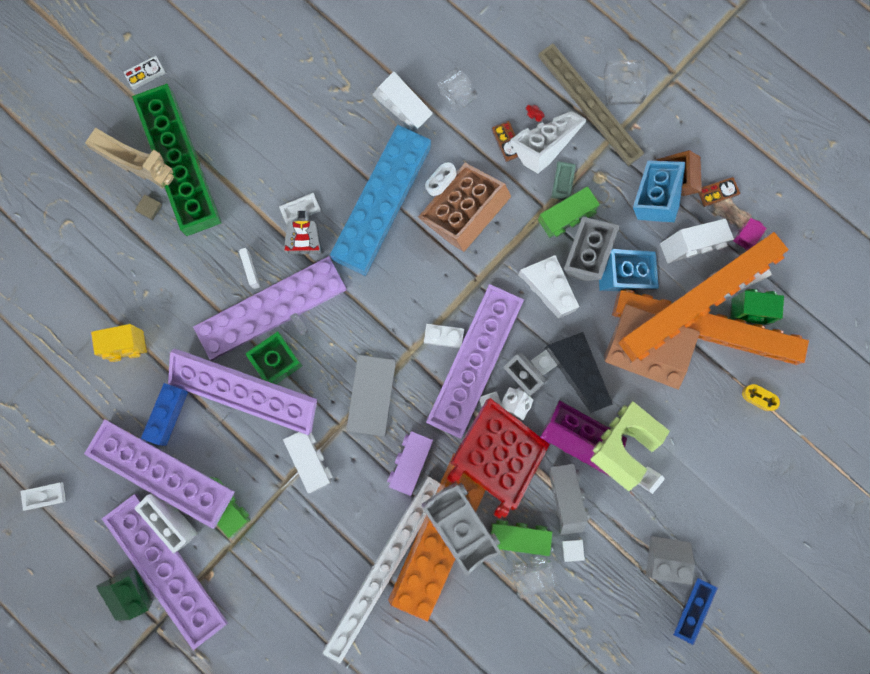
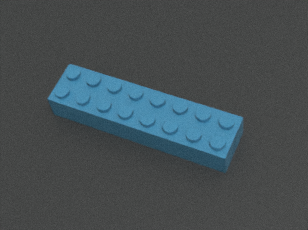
M397 124L330 253L332 261L364 276L367 275L431 149L430 139Z

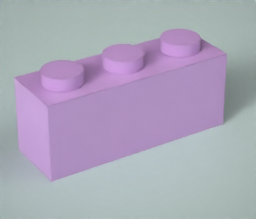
M412 431L410 435H405L402 443L405 448L403 453H398L395 460L397 468L395 472L391 471L387 480L390 483V488L412 496L432 445V439Z

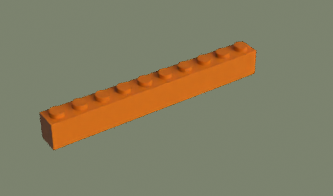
M773 232L628 334L618 344L632 362L637 358L640 361L650 355L648 351L654 347L657 350L665 344V338L668 336L671 339L681 332L679 328L682 326L688 328L696 322L694 319L696 316L700 315L703 317L711 311L710 306L715 304L717 307L726 300L724 296L727 294L734 295L741 290L739 287L741 284L748 285L756 279L754 277L755 274L759 273L762 275L770 269L769 264L773 262L776 265L785 258L783 254L789 249Z
M624 289L616 296L612 316L620 318L626 304L657 315L671 305L672 302L666 299L656 300L653 299V296L647 294L637 295L632 290ZM707 313L703 317L698 315L694 318L696 322L689 326V328L700 332L698 339L794 365L805 363L809 340L802 339L801 335L783 334L784 331L779 329L768 330L763 325L746 324V321L741 319H727L728 317L722 314L712 315Z

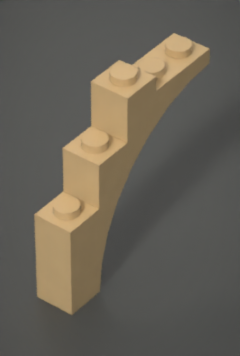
M97 128L93 130L85 142L88 148L125 171H131L144 180L147 178L162 188L165 185H169L174 178L172 168L164 163L161 154L155 150L151 154L140 152L119 142Z

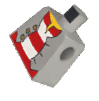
M297 211V221L288 222L284 243V252L286 254H322L318 226L315 221H309L308 211Z

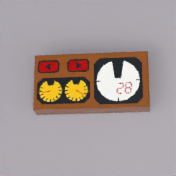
M510 122L492 127V132L505 161L508 162L518 158L519 156L510 143L511 139L515 137Z
M734 177L702 187V192L698 193L704 207L741 194Z

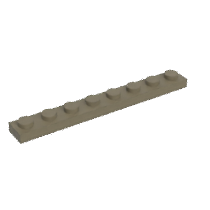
M551 44L538 54L539 59L628 167L644 155L640 147L554 44Z

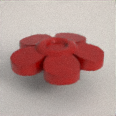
M536 105L526 106L527 115L531 119L535 118L537 122H541L545 115L540 111L539 107Z

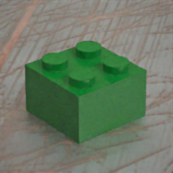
M746 289V291L732 298L730 319H741L746 321V323L770 325L783 319L784 295H777V292L774 291L761 293L757 289Z
M278 331L245 353L261 378L273 384H278L303 366Z

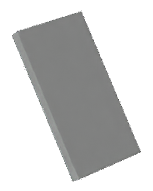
M358 355L347 432L385 437L396 360Z

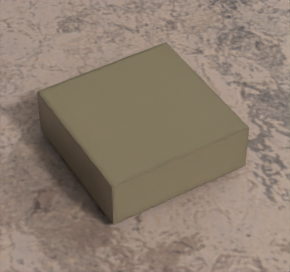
M144 195L135 211L153 221L162 204Z

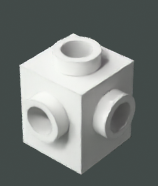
M509 387L500 406L515 418L524 420L531 408L533 399L528 396L523 388L518 387L514 389Z

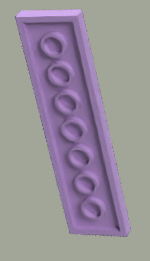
M328 256L195 325L193 328L209 359L213 361L347 289Z
M489 284L426 421L427 424L462 439L524 299Z
M175 348L170 351L169 385L306 435L312 432L317 399Z
M105 419L84 455L210 528L215 529L235 493L233 490Z
M134 494L103 517L102 520L190 647L195 650L227 625L228 622L178 551L173 554L135 510V507L142 500L137 494Z

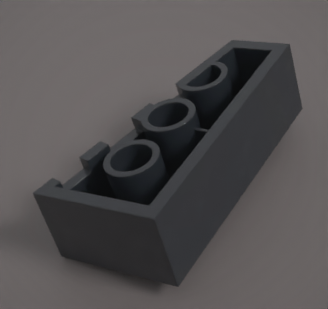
M584 332L554 342L544 348L556 362L557 367L564 374L566 380L574 388L576 394L590 413L613 405Z

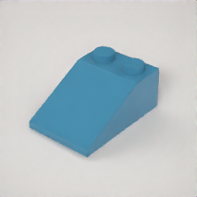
M647 161L633 205L638 220L675 223L680 205L685 162Z
M612 249L602 279L599 280V290L659 289L656 252Z

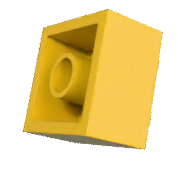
M132 324L91 332L94 355L107 359L109 362L121 361L123 357L138 358L141 356L140 354L147 353L143 330Z

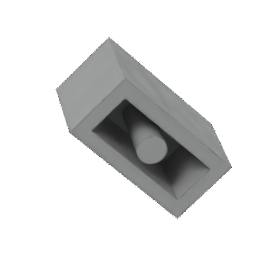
M523 353L516 354L503 367L529 396L535 394L548 382Z

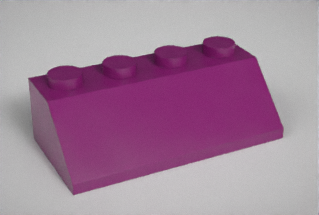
M559 400L540 438L592 466L599 472L608 475L590 459L594 455L593 448L598 442L602 443L603 439H601V436L610 428ZM622 435V444L625 448L627 438Z

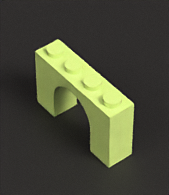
M633 401L628 406L623 405L617 412L619 417H615L609 424L611 429H607L601 436L603 441L602 443L598 442L593 448L594 455L590 459L628 491L640 483L647 469L625 450L621 439L622 434L635 438L653 452L663 444L670 432Z

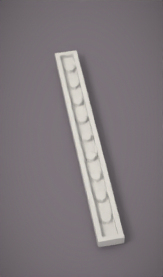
M426 476L323 649V654L336 662L341 663L421 528L427 515L421 504L436 495L435 493L440 486V483Z

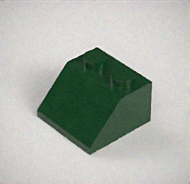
M134 567L96 586L115 621L131 620L149 611L153 602L152 597Z

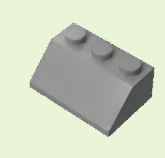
M582 217L564 267L567 276L583 281L601 280L620 226Z

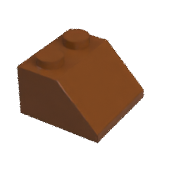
M688 150L656 159V161L685 162L681 196L702 192L701 156Z

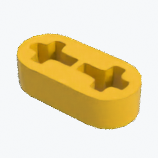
M756 384L747 385L742 390V396L747 402L764 411L776 410L780 405V399L777 395ZM754 389V394L758 395L759 397H750L751 393L748 392V390ZM771 398V403H773V405L767 406L768 402L763 399L767 400Z

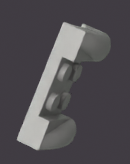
M454 482L421 505L468 576L485 560L500 555L501 551L498 545L501 543L494 533L490 535L465 496L468 492L463 484L458 485L457 482Z

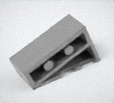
M574 464L550 467L549 476L553 498H555L557 507L556 516L559 517L561 525L559 530L560 536L581 533L584 531L590 516L588 508H584L583 504L585 494L583 488L580 489L579 470H575Z

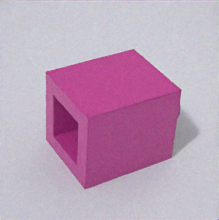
M750 218L744 223L733 241L745 250H749L757 244L767 228L760 221Z

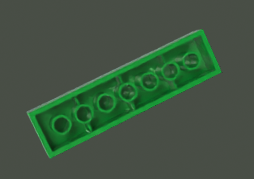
M164 84L133 95L132 98L151 151L155 150L161 154L164 163L173 170L172 175L174 178L172 182L164 187L180 230L186 236H190L222 224L177 100L169 85Z

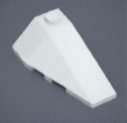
M571 111L553 118V121L545 125L540 123L535 129L521 131L511 139L510 143L523 165L539 173L555 159L585 124L586 119Z

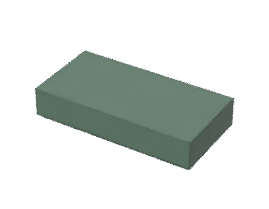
M557 162L551 198L565 200L571 196L576 164Z

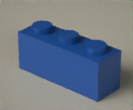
M166 383L163 384L141 439L160 446H167L188 391Z
M700 578L697 579L673 634L674 636L692 645L695 644L718 587Z

